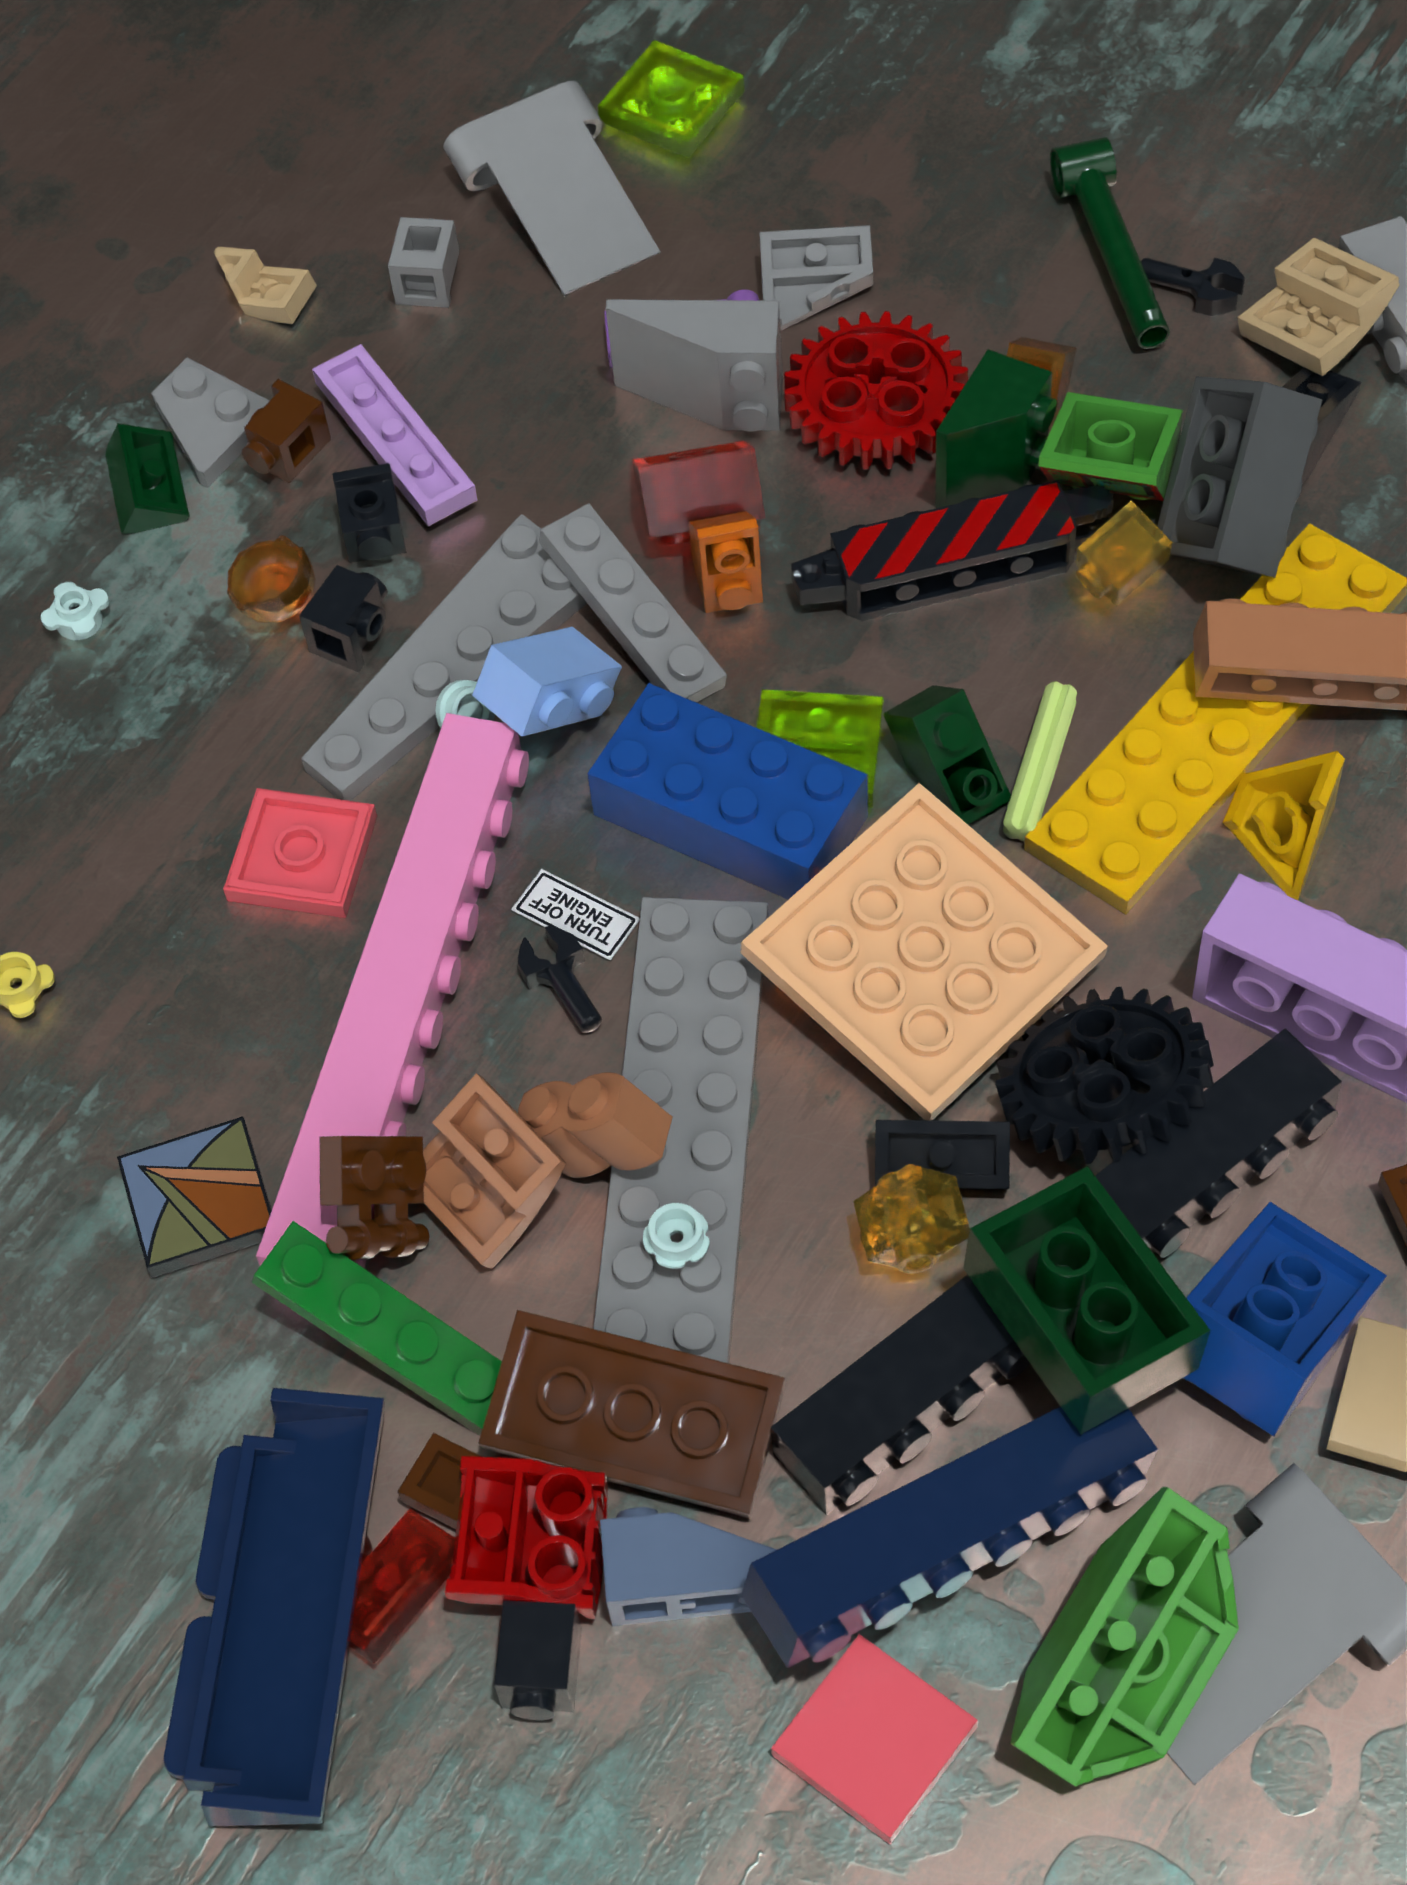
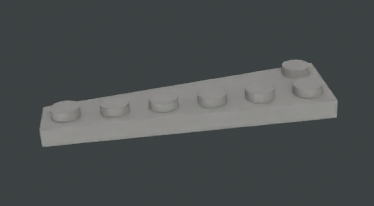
M523 514L515 519L302 756L301 759L305 772L337 799L353 800L440 726L436 719L435 709L441 691L448 684L457 680L477 682L491 645L555 631L587 604L539 543L541 530L539 526Z

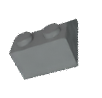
M606 299V316L615 386L722 430H743L749 432L758 430L780 431L783 365L779 301Z

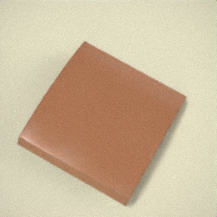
M476 1073L432 1122L440 1132L423 1149V1157L426 1163L424 1204L481 1265L493 1269L537 1215L556 1185L566 1163L481 1075Z

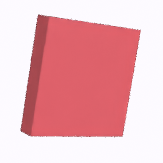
M257 788L223 888L227 901L346 918L377 819L375 805Z
M859 1634L772 1746L771 1752L774 1758L891 1845L975 1732L978 1720Z

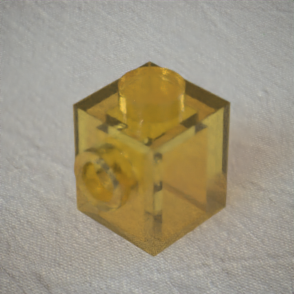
M1131 500L1078 547L1076 566L1079 570L1076 572V575L1082 585L1094 597L1100 599L1105 595L1117 607L1169 560L1173 543Z

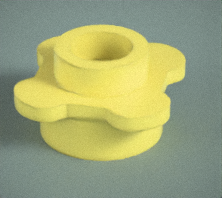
M5 953L0 956V1005L8 1008L12 1016L16 1018L27 1017L35 1011V1001L43 989L53 985L55 975L50 966L46 964L36 966L34 960L25 953ZM22 982L19 988H12L14 984Z

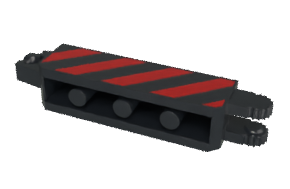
M1059 480L1038 485H1025L1017 490L983 498H970L957 504L927 511H914L902 517L872 524L854 525L846 530L830 533L831 549L791 563L793 587L800 605L842 601L848 616L859 621H866L1065 574L1074 562L1076 548L1093 545V542L1099 543L1101 540L1105 541V537H1109L1112 522L1111 517H1108V513H1111L1113 508V494L1110 493V489H1105V486L1100 487L1098 484L1096 486L1090 485L1088 488L1083 486L1063 491Z

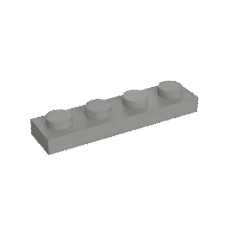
M590 504L575 510L540 530L539 543L651 684L696 703L724 688L727 678L725 671Z

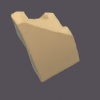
M217 247L214 251L240 307L247 316L272 322L293 324L317 286L309 270L264 266L254 249Z

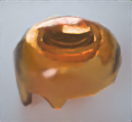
M284 535L279 536L275 541L257 542L239 552L229 568L227 594L237 609L248 618L259 623H282L300 613L313 596L316 578L312 562L303 547H299Z

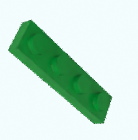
M292 1221L254 1274L251 1283L480 1436L502 1361L345 1255L332 1253L328 1249L326 1242Z

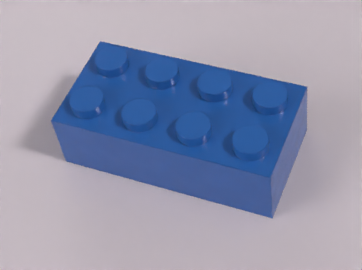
M648 683L587 773L593 814L788 900L853 842L868 817V774L651 683Z

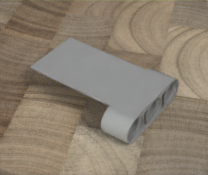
M576 81L560 83L468 122L449 134L443 146L468 190L480 191L499 183L564 296L660 253L658 246L594 141L602 131L603 123L580 83Z
M1295 1463L1289 1466L1245 1505L1261 1526L1228 1555L1234 1582L1239 1630L1167 1752L1194 1785L1361 1638L1388 1666L1407 1651V1583Z

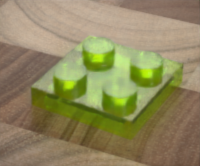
M654 40L598 104V115L602 123L689 158L745 92L744 75Z

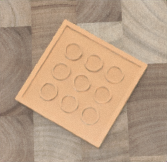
M918 783L741 942L740 953L924 1120H934L1008 1049V1046L1017 1041L1031 1025H1034L1047 1010L1053 1007L1105 957L1108 945L923 785Z

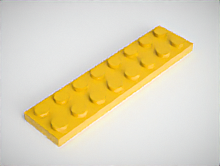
M1309 523L1286 548L1279 562L1276 577L1262 575L1240 600L1248 604L1279 606L1285 603H1300L1308 608L1338 610L1346 607H1361L1368 612L1391 613L1407 595V578ZM1193 651L1040 819L1036 828L1025 836L1024 850L1127 915L1234 793L1243 776L1255 769L1311 704L1196 697Z

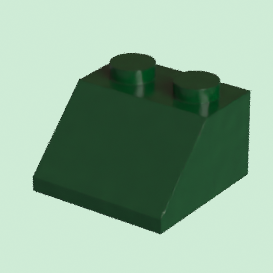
M987 349L936 430V508L957 504L970 498H983L1017 490L1027 485L1035 470L1041 471L1039 468V456L1048 438L1049 426L1054 418L1057 407V400L1051 398V371Z

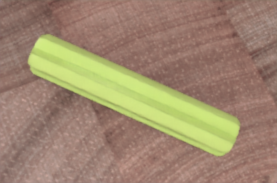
M1053 681L1045 686L1003 820V832L1010 839H1019L1025 842V836L1036 828L1037 823L1042 817L1077 703V690L1071 684L1063 685Z

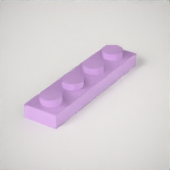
M361 344L312 369L316 385L379 465L390 463L394 484L428 526L478 500L473 482Z

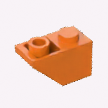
M747 511L688 522L692 562L705 613L720 610H737L746 605L762 603L759 530L756 518Z

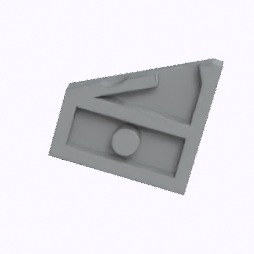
M870 225L760 232L763 301H779L781 331L873 285Z
M188 357L151 393L157 411L165 424L170 426L176 443L195 468L201 485L207 488L240 456L242 449L248 444L244 427L249 423L252 415L269 402L264 397Z

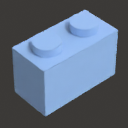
M568 627L491 645L472 696L523 737L602 716L613 700V688L622 666L574 627Z

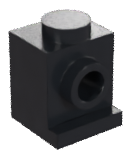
M390 463L332 473L342 535L349 563L378 560L386 556L407 553Z
M336 565L299 615L309 652L360 672L365 665L362 649L368 641H374L379 636L385 623L386 613L382 601L388 594L386 586L372 574L366 572L356 573Z

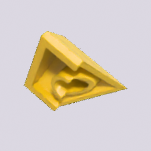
M1338 751L1246 773L1236 788L1223 820V824L1235 835L1287 896L1296 900L1300 898L1335 808L1345 758Z

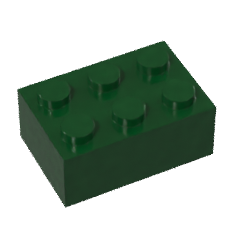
M1088 1166L970 1228L963 1269L1080 1434L1085 1433L1199 1369L1211 1330Z

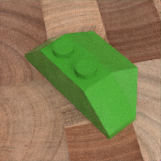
M1162 1487L1101 1544L1026 1670L1010 1744L1074 1786L1093 1781V1778L1121 1772L1164 1758L1239 1630L1234 1582L1227 1549L1230 1548L1228 1528L1170 1488Z

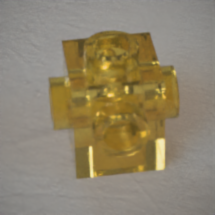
M908 1164L899 1171H894L881 1177L877 1182V1186L853 1201L860 1227V1238L868 1261L898 1268L903 1273H918L932 1268L937 1264L938 1257L968 1239L969 1223L956 1176Z

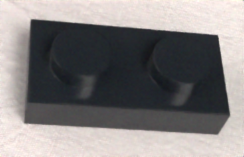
M876 1120L875 1187L1009 1189L1010 1122Z

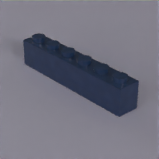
M1060 1406L752 1562L741 1596L787 1668L808 1657H811L814 1662L824 1661L842 1650L851 1640L850 1635L873 1624L876 1630L887 1628L903 1618L911 1610L913 1602L934 1592L937 1598L948 1596L965 1585L972 1577L974 1570L992 1561L998 1567L1007 1565L1024 1554L1032 1545V1540L1051 1530L1056 1536L1066 1534L1079 1526L1089 1516L1091 1509L1110 1500L1112 1505L1117 1506L1132 1499L1147 1485L1148 1480L1145 1476L1158 1448L1129 1408L1080 1434Z

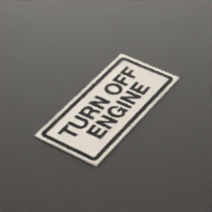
M543 869L540 870L511 909L543 927H554L573 934L582 947L610 961L640 921L639 917Z

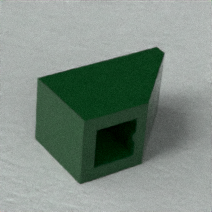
M932 685L883 713L908 770L921 785L969 825L1010 801L1011 794L964 689Z

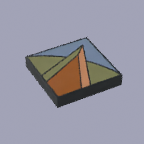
M243 1116L117 1156L146 1267L151 1278L261 1243L272 1208Z

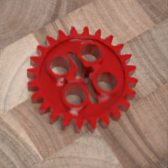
M884 311L879 322H871L868 314L861 312L859 324L853 326L844 317H839L838 331L833 332L824 326L818 327V342L804 338L801 341L802 354H791L790 371L784 372L785 412H790L791 428L801 429L802 443L804 445L818 441L819 456L824 457L836 449L839 451V465L844 466L853 456L861 457V465L865 470H868L873 458H881L885 467L892 469L894 456L901 454L906 461L913 464L915 463V449L921 448L932 455L936 453V430L968 381V367L962 366L961 350L950 351V337L948 335L933 339V324L931 323L922 326L918 330L912 329L911 315H907L899 324L891 323L889 311Z

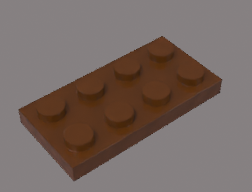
M517 1310L478 1444L482 1449L517 1458L534 1459L551 1465L570 1467L583 1471L603 1472L606 1474L607 1481L751 1518L772 1439L771 1426L777 1420L786 1386L785 1377Z

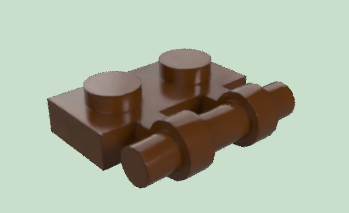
M423 1136L319 1137L320 1206L337 1205V1226L332 1227L326 1236L328 1249L332 1253L343 1254L352 1260L370 1259L377 1255L378 1252L385 1257L402 1258L410 1256L415 1250L424 1249L430 1237L427 1227L420 1223H414L408 1218L409 1203H424L426 1163L423 1157ZM371 1204H374V1221L371 1219Z

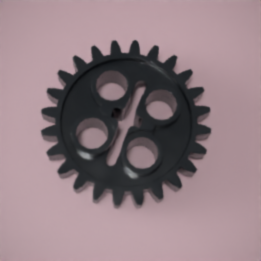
M1116 987L1110 998L1100 1000L1096 990L1091 989L1088 992L1086 1003L1077 1005L1068 996L1064 997V1011L1056 1014L1051 1010H1047L1041 1016L1043 1024L1040 1026L1031 1025L1022 1035L1023 1041H1014L1008 1046L1006 1051L1009 1058L997 1061L1000 1079L995 1081L1006 1122H1010V1125L1014 1124L1018 1139L1023 1141L1032 1138L1035 1150L1038 1153H1042L1055 1145L1060 1161L1068 1159L1076 1149L1082 1150L1086 1164H1092L1099 1150H1108L1114 1162L1120 1161L1122 1149L1128 1145H1132L1139 1153L1145 1154L1147 1153L1146 1138L1152 1135L1160 1140L1169 1142L1172 1140L1169 1124L1173 1122L1189 1126L1192 1123L1189 1107H1205L1206 1099L1203 1089L1212 1087L1214 1083L1210 1069L1214 1066L1202 1023H1193L1190 1009L1187 1006L1174 1011L1172 999L1168 995L1151 1004L1148 989L1144 988L1132 1000L1125 999L1122 987Z

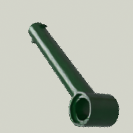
M1107 137L1052 148L1050 151V169L1055 190L1060 198L1077 195L1138 345L1144 349L1160 346L1168 339L1170 330L1159 303L1155 299L1151 284L1110 187L1116 185L1117 181L1116 161L1110 141Z

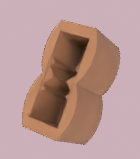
M612 1072L591 1075L575 1085L564 1081H551L540 1084L523 1094L518 1108V1114L565 1161L566 1165L562 1174L573 1178L588 1177L605 1170L609 1166L620 1170H637L657 1162L663 1156L673 1118L625 1077Z

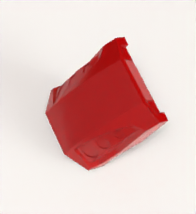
M461 1456L460 1504L450 1579H446L445 1594L447 1599L470 1604L503 1605V1600L576 1604L578 1613L588 1619H595L601 1597L604 1569L600 1520L608 1519V1482L606 1474L603 1472L560 1467L534 1459Z

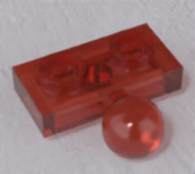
M412 1509L405 1513L374 1550L369 1537L365 1536L349 1641L350 1648L371 1663L375 1664L450 1576L455 1537Z

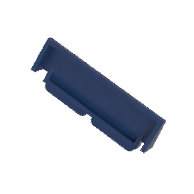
M272 1388L270 1401L276 1422L273 1438L243 1435L242 1446L227 1447L217 1458L196 1574V1585L200 1594L205 1598L214 1599L212 1617H198L187 1627L164 1752V1765L168 1773L175 1778L183 1779L188 1791L213 1790V1792L203 1791L201 1808L209 1826L322 1823L384 1417V1398Z

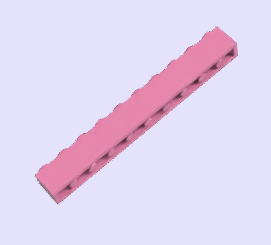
M446 713L257 1251L256 1258L260 1266L292 1221L326 1242L328 1231L332 1227L337 1226V1205L320 1206L319 1137L406 1136V1124L403 1121L409 1104L416 1105L421 1098L425 1082V1069L422 1064L427 1049H435L442 1034L443 1013L440 1010L445 995H453L459 983L461 959L458 956L463 941H471L476 932L479 915L476 902L480 889H488L494 877L496 856L493 850L497 838H505L510 829L513 812L510 799L514 787H523L528 773L529 754L527 751L521 750L519 734L506 723ZM371 1204V1219H374V1204ZM367 1259L352 1261L365 1268Z

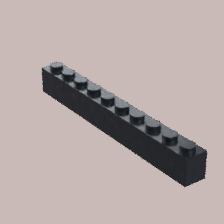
M1285 1028L1216 1081L1212 1087L1204 1091L1205 1107H1189L1192 1123L1189 1126L1171 1122L1169 1129L1172 1140L1166 1142L1152 1135L1146 1138L1147 1153L1141 1154L1134 1147H1131L1122 1154L1120 1161H1113L1095 1176L1154 1255L1158 1254L1162 1258L1166 1257L1184 1243L1190 1234V1227L1202 1217L1208 1214L1211 1218H1215L1225 1212L1239 1196L1240 1187L1256 1175L1264 1179L1273 1174L1287 1159L1290 1153L1289 1149L1305 1136L1309 1140H1314L1322 1135L1338 1116V1111L1335 1108L1342 1081ZM967 1274L771 1426L773 1454L827 1515L842 1502L847 1506H851L863 1499L878 1481L877 1475L897 1459L901 1463H905L916 1457L930 1442L933 1430L950 1417L954 1421H958L969 1415L983 1400L986 1388L1003 1375L1007 1379L1016 1377L1031 1363Z

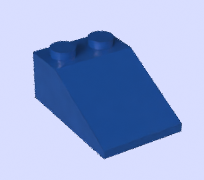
M1269 1202L1186 1297L1211 1331L1199 1369L1183 1377V1379L1195 1384L1236 1411L1247 1421L1256 1424L1272 1436H1275L1305 1397L1379 1290L1387 1275L1272 1202Z

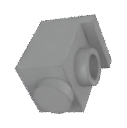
M400 217L388 263L395 304L449 308L451 302L450 289L460 252L454 220Z

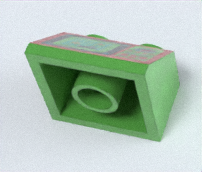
M1067 392L1039 456V468L1050 482L1059 480L1060 484L1069 485L1073 488L1083 486L1088 488L1090 485L1096 486L1098 484L1100 487L1105 486V489H1110L1111 493L1128 495L1137 500L1154 499L1164 501L1181 436L1183 410Z

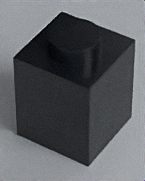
M503 1600L494 1687L502 1708L511 1709L513 1715L529 1720L551 1719L555 1716V1711L574 1712L582 1633L576 1604Z

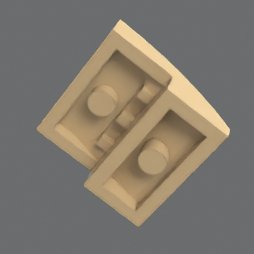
M1314 237L1274 268L1277 286L1237 317L1240 335L1324 376L1355 347L1373 326L1398 289L1399 278Z
M1360 1316L1326 1450L1407 1473V1329Z

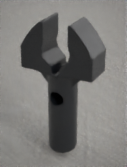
M1143 258L1141 260L1149 282L1191 293L1196 299V313L1207 316L1230 313L1236 310L1238 294L1243 295L1245 278L1240 270L1230 261L1214 258L1208 269L1195 271L1150 258Z
M545 927L547 941L556 953V964H551L549 960L538 958L534 954L531 944L524 937L519 949L518 966L520 976L530 990L540 984L552 986L579 1030L583 1033L596 1030L602 1022V1017L573 974L575 966L585 962L583 948L576 937L562 929Z

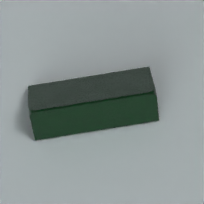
M118 423L106 447L105 456L121 533L134 534L186 522L189 518V511L172 432Z

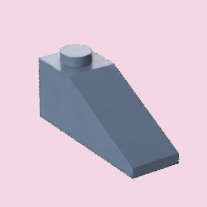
M647 1507L626 1509L619 1512L616 1518L602 1519L600 1524L606 1603L612 1626L751 1612L741 1596L750 1564L777 1549L673 1512L658 1513L657 1510Z

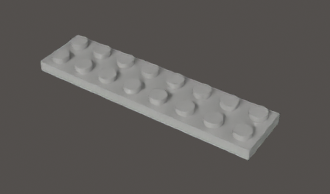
M642 897L622 1076L673 1118L663 1156L660 1160L637 1170H620L613 1166L611 1168L593 1329L729 1363L764 975L740 951L741 942L769 917L768 902ZM670 1203H683L691 1206L708 1223L706 1236L710 1240V1245L707 1253L698 1262L688 1261L684 1267L679 1269H670L659 1265L656 1262V1256L649 1254L643 1244V1232L648 1226L651 1216L657 1209ZM675 1233L670 1239L677 1243L682 1241L683 1235Z

